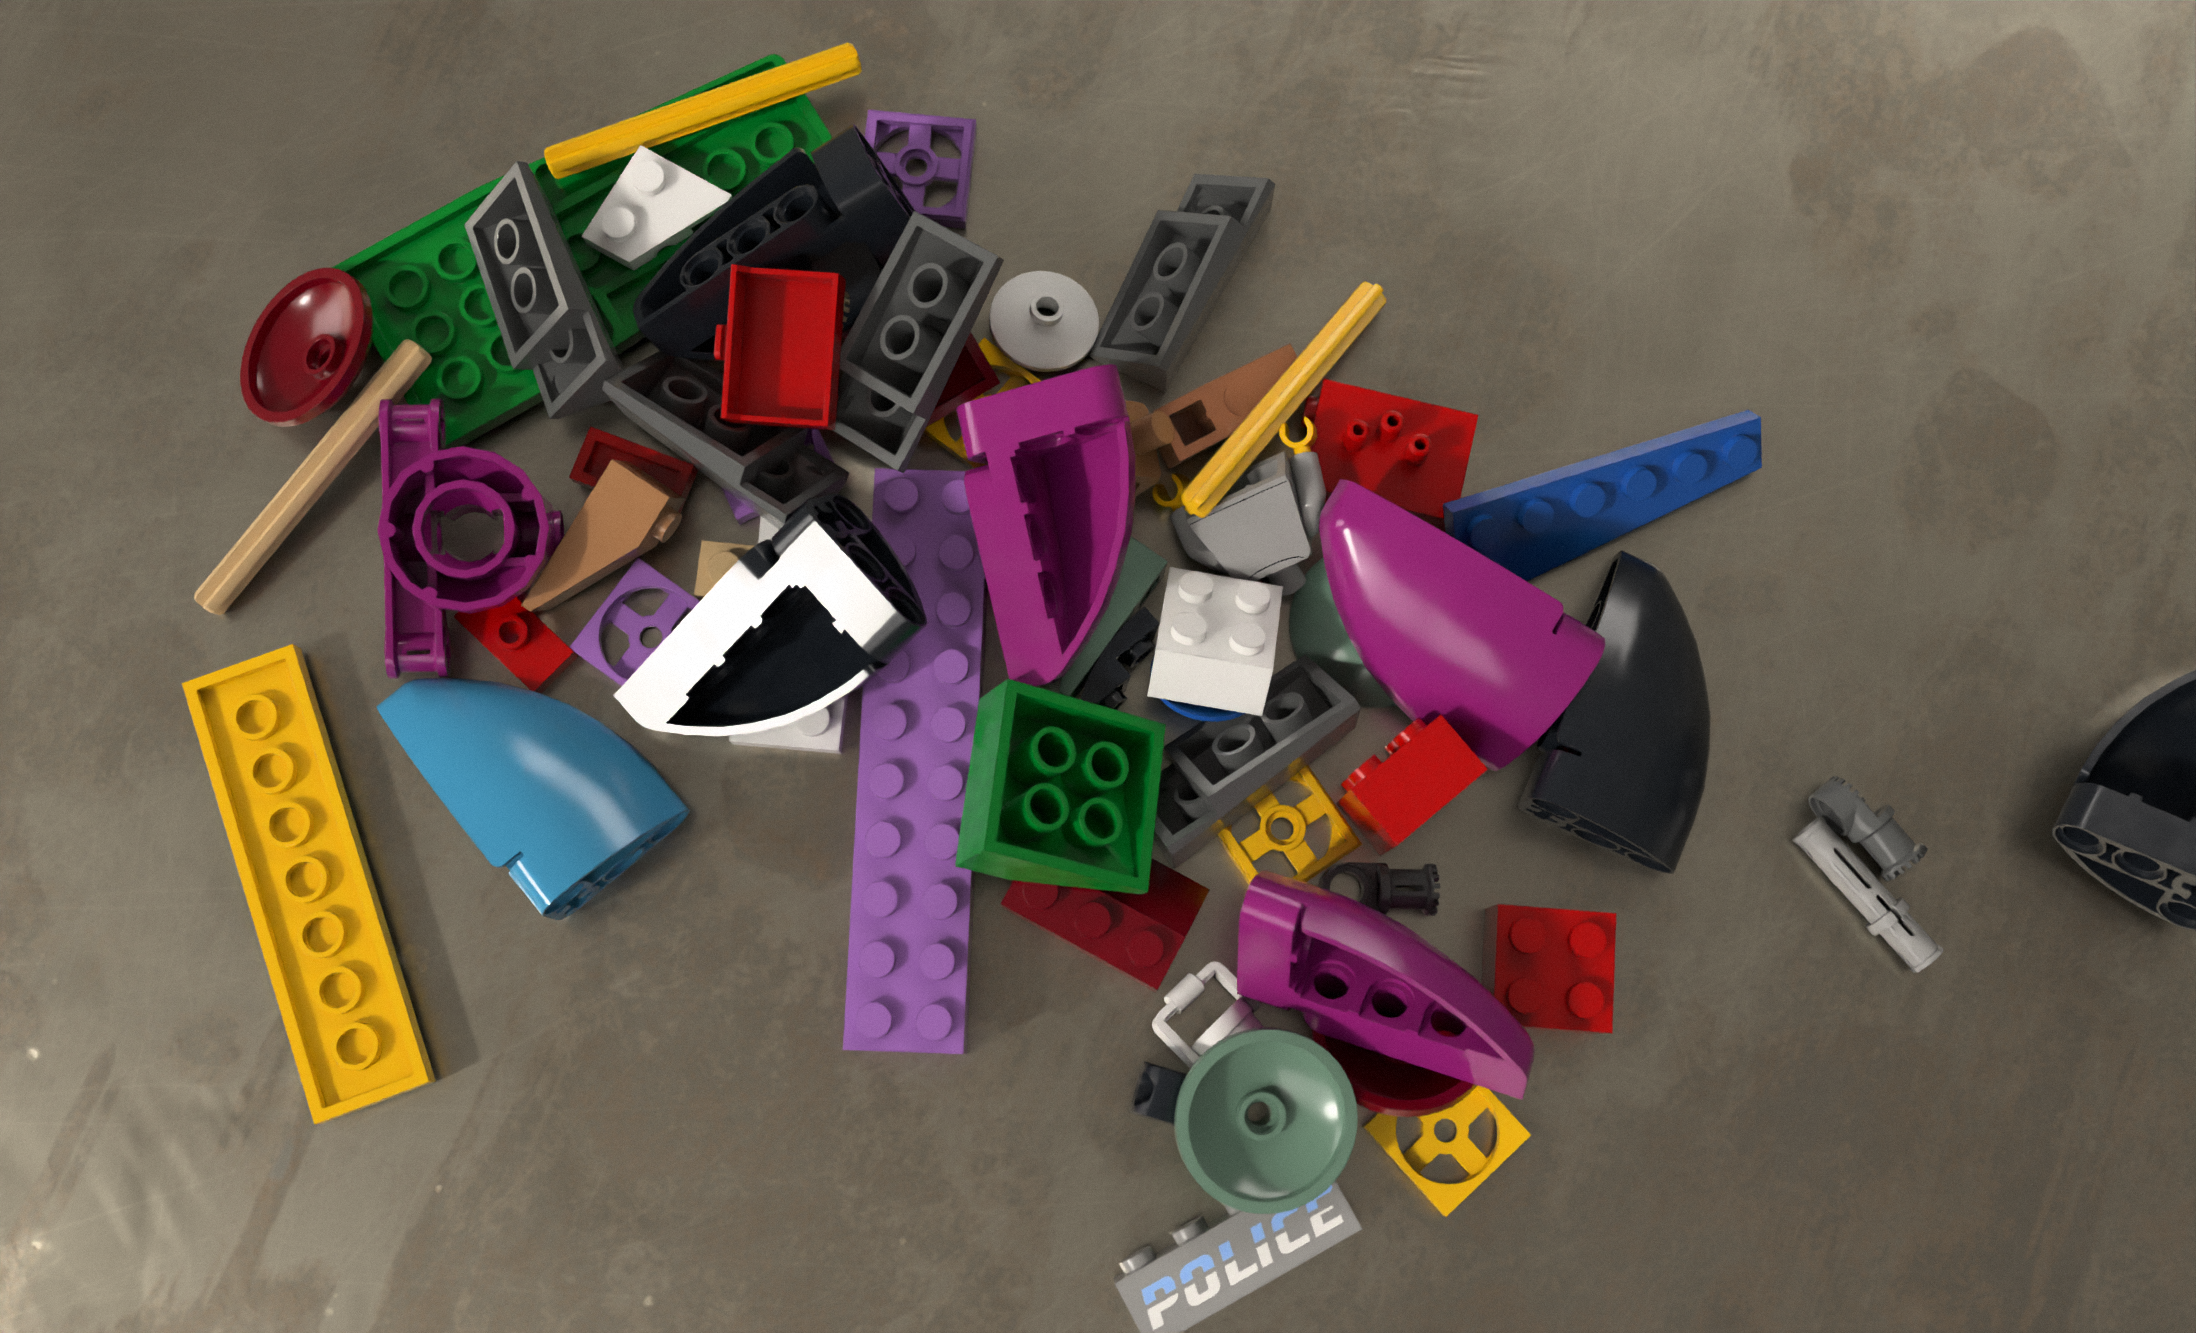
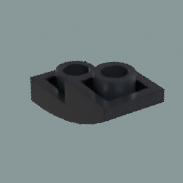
M1145 606L1128 620L1103 650L1089 675L1080 700L1118 710L1126 702L1127 697L1123 692L1127 689L1131 675L1122 664L1126 663L1129 668H1133L1144 660L1156 647L1152 640L1155 638L1159 622Z

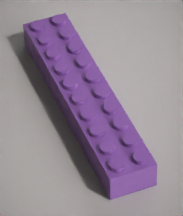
M875 468L872 523L892 547L909 574L921 599L927 618V625L886 667L863 685L843 1050L967 1054L975 871L956 867L955 862L979 699L983 697L988 586L964 485L965 471L906 469L905 473H902L896 469Z

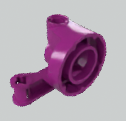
M381 399L379 405V432L381 440L382 507L377 531L384 557V654L386 672L389 679H398L401 673L437 672L439 677H449L451 673L452 650L446 610L471 614L499 608L528 590L542 568H545L564 537L562 510L553 509L552 504L540 494L523 469L499 454L464 446L444 450L446 443V419L442 399H431L430 404L394 405L392 399ZM474 512L486 514L494 520H498V516H503L504 544L498 553L492 550L484 558L471 562L464 561L457 555L445 551V555L443 554L441 517H447L451 521H456L463 515ZM430 650L429 654L407 655V651Z

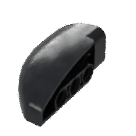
M854 124L810 152L814 162L804 149L800 147L792 149L722 206L663 265L636 298L633 306V314L638 329L659 351L674 357L716 360L714 356L717 324L727 325L731 264L754 268L839 273L846 279L845 291L850 295L849 298H846L850 300V304L844 305L849 308V313L843 312V316L847 317V320L843 322L842 333L852 328L915 211L886 166Z
M840 494L809 498L772 537V541L767 539L755 545L734 564L613 696L637 723L656 731L684 735L726 736L756 732L789 724L832 705L867 683L886 667L927 625L926 614L917 590L904 565L880 531L855 503Z
M1621 550L1613 557L1586 623V626L1605 638L1604 653L1588 680L1569 706L1538 739L1537 749L1545 752V754L1537 758L1519 801L1518 808L1536 819L1645 867L1663 873L1674 874L1694 824L1705 788L1710 752L1711 718L1706 679L1696 639L1667 577L1655 564Z
M2196 670L2174 679L2144 697L2114 724L2095 746L2084 763L2052 829L2053 837L2069 856L2107 888L2167 922L2196 931Z

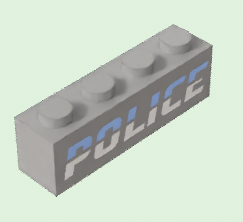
M1336 1180L1324 1193L1311 1202L1282 1213L1254 1214L1236 1210L1224 1204L1228 1213L1208 1224L1203 1216L1184 1224L1171 1233L1176 1242L1163 1250L1154 1253L1151 1246H1147L1119 1262L1123 1272L1114 1277V1283L1140 1333H1181L1362 1230Z

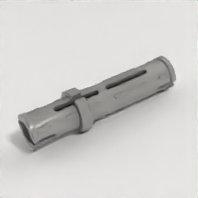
M1822 816L1809 823L1792 840L1807 853L1830 881L1867 919L1868 922L1865 927L1873 936L1880 934L1907 963L1913 973H1918L1932 964L1943 953L1944 949L1937 945L1907 912L1910 909V905L1902 897L1894 898L1865 866L1862 860L1830 828Z

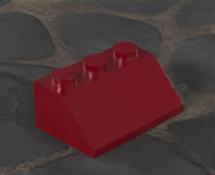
M1152 858L1148 892L1144 894L1013 880L1001 902V906L1004 910L1156 992L1184 942L1210 889Z

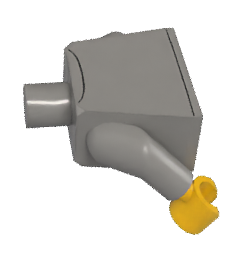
M1304 416L1307 435L1304 440L1294 443L1289 438L1287 423L1283 422L1279 429V435L1282 442L1293 449L1294 456L1290 458V461L1286 452L1283 451L1248 467L1211 513L1204 518H1200L1195 514L1190 515L1184 510L1185 506L1180 500V495L1191 482L1187 476L1172 474V479L1178 487V493L1173 500L1169 497L1163 484H1156L1154 486L1153 498L1159 505L1171 507L1173 513L1170 515V520L1190 558L1220 574H1229L1232 578L1257 581L1267 576L1270 584L1283 586L1282 596L1296 592L1305 584L1306 578L1298 562L1307 559L1312 554V537L1319 532V519L1326 500V489L1318 454L1311 452L1310 449L1317 438V429L1314 423Z

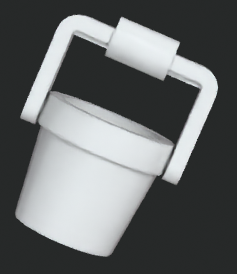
M1216 961L1207 964L1196 976L1188 973L1164 997L1166 1005L1152 1021L1154 1032L1190 1069L1201 1055L1220 1040L1240 1031L1264 1027L1253 1014L1260 1007V1002L1238 995L1237 978L1223 964ZM1214 976L1237 1001L1189 1047L1166 1022L1175 1013L1181 1014L1205 991L1204 985Z

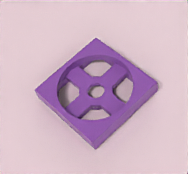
M868 110L865 138L892 177H898L899 181L903 184L902 191L915 211L944 227L966 229L977 132L976 119ZM909 130L908 145L903 147L898 153L877 151L893 135ZM932 131L949 139L959 150L961 159L936 157L935 153L930 149ZM915 158L922 159L927 164L926 172L917 177L911 176L906 171L907 163ZM934 180L958 183L957 193L942 207L923 206L925 188Z
M637 558L569 648L616 683L623 686L673 632L675 626L688 609L692 611L700 601L643 560ZM661 589L669 594L654 615L642 617L625 605V602L632 593L638 590ZM610 622L629 635L630 647L615 666L607 662L601 643L602 632ZM649 627H656L662 633L660 644L654 648H647L641 642L642 632Z

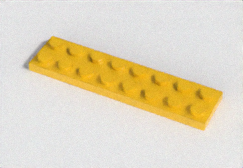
M291 644L182 683L314 1125L332 1121L436 1082L301 648Z

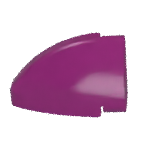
M1114 364L1094 366L969 401L956 408L968 460L986 464L965 471L964 485L1008 676L1011 680L1035 687L1055 683L1070 670L1090 641L1109 607L1122 572L1132 534L1136 496L1135 451L1130 419L1118 368Z
M1261 871L1254 876L1247 889L1239 918L1238 995L1290 1011L1291 1008L1302 1011L1305 1022L1311 1029L1320 1034L1523 1100L1534 1061L1535 1047L1530 1035L1522 1025L1473 975L1405 925L1356 900L1270 871ZM1333 994L1340 998L1329 999L1321 995ZM1388 1012L1398 1017L1388 1018L1378 1013ZM1448 1031L1455 1034L1456 1036L1446 1037L1437 1032Z

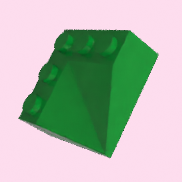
M1011 679L1003 681L979 699L955 866L1015 881L1134 894L1147 893L1166 724Z

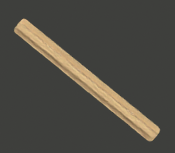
M410 339L402 341L198 588L194 599L199 605L217 615L226 612L379 426V405L381 399H392L394 405H396L429 366L432 357L425 349Z

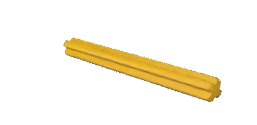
M847 42L548 146L544 150V157L554 178L561 179L633 154L640 145L650 148L859 75L862 71L861 62L854 45Z
M1365 281L1354 290L1182 491L1180 500L1188 514H1195L1200 518H1204L1211 513L1279 432L1282 423H1286L1382 310L1387 299L1382 294L1384 289L1378 283L1372 285Z

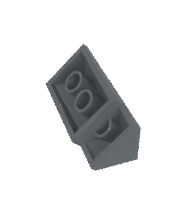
M516 161L464 225L513 369L533 370L549 419H560L610 401L611 399L602 390L604 380L624 370V367L548 197L528 163Z
M1194 174L1177 211H1157L1097 335L1095 344L1088 355L1102 364L1117 365L1118 371L1166 392L1271 211L1275 183L1269 178Z
M913 212L841 347L840 370L844 374L838 383L836 425L833 431L897 471L905 473L1004 259L920 213Z
M658 351L604 380L602 390L626 417L688 463L693 464L696 469L778 529L791 518L806 500L838 494L847 481L848 471L804 445L808 428L732 423L722 419L721 406L724 374L700 359L674 357Z
M1303 655L1271 677L1262 716L1245 713L1240 717L1226 721H1202L1164 746V750L1172 764L1163 769L1160 775L1154 840L1173 869L1177 868L1218 836L1220 831L1232 825L1256 804L1273 793L1301 769L1356 728L1361 710L1357 700L1307 655Z

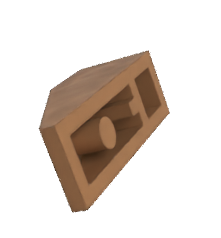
M612 459L521 606L530 612L551 610L654 548L659 541L662 543L666 542L681 522L682 514L678 510L685 498L632 463Z

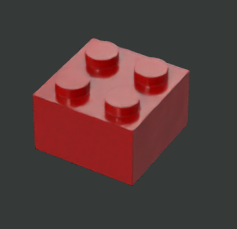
M1439 715L1429 725H1426L1420 717L1417 718L1384 748L1390 755L1388 759L1382 763L1374 754L1341 783L1347 793L1336 804L1380 856L1400 844L1488 770L1442 715Z
M1496 904L1485 908L1481 984L1525 1029L1588 1034L1613 1033L1617 913Z

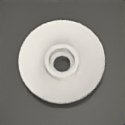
M1033 271L1012 278L999 289L991 304L989 326L996 345L1011 361L1030 370L1055 372L1076 365L1088 355L1098 335L1099 316L1091 296L1077 282L1058 273ZM1037 309H1050L1056 314L1053 316H1043Z

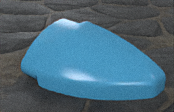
M421 678L403 684L376 706L380 715L415 766L490 864L498 868L506 866L510 870V877L543 917L562 920L576 912L678 827L690 813V809L658 773L657 768L635 746L600 721L572 705L541 693L493 681L463 678Z

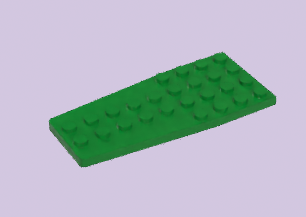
M768 55L640 114L787 63L780 55ZM804 93L647 149L734 197L756 177L794 148L800 147L804 149L814 162L810 152L833 137ZM635 153L561 179L554 178L547 166L545 157L528 165L550 201L619 355L646 337L638 329L633 314L636 298L663 265L692 235L676 245L663 247L655 258L636 270L626 267L588 246L582 235ZM504 175L473 189L332 267L353 276L366 289L373 314L372 342L384 363L405 339L416 342L432 357L429 366L405 393L404 398L408 405L430 404L431 399L443 400L446 419V443L444 450L464 446L543 401L533 370L513 369L464 225ZM712 216L708 217L704 221L692 227L691 229L693 233H695Z

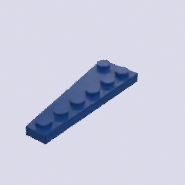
M1745 410L1444 503L1445 533L1525 581H1529L1762 468L1761 417L1750 410Z

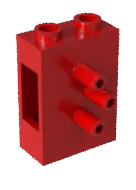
M1324 379L1318 397L1312 395L1307 397L1300 427L1307 429L1304 422L1305 416L1314 423L1317 429L1316 441L1310 449L1311 452L1318 454L1326 489L1325 504L1339 480H1349L1445 532L1443 504L1461 498L1478 415Z

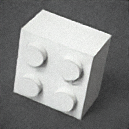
M1170 567L1147 696L1262 716L1274 667L1283 586Z

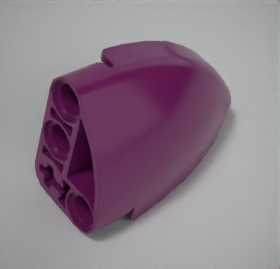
M1340 479L1323 507L1319 519V531L1329 585L1335 606L1346 632L1365 668L1387 696L1413 722L1420 717L1426 725H1429L1439 715H1442L1489 770L1499 771L1536 742L1569 706L1599 663L1605 649V638L1564 612L1563 604L1445 532L1359 484Z

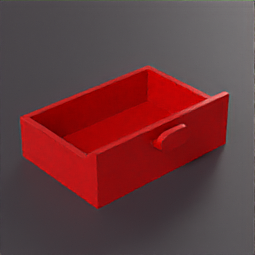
M731 264L727 325L717 324L714 347L715 359L725 360L721 406L722 419L732 423L835 430L846 284L844 277L839 273L754 268Z

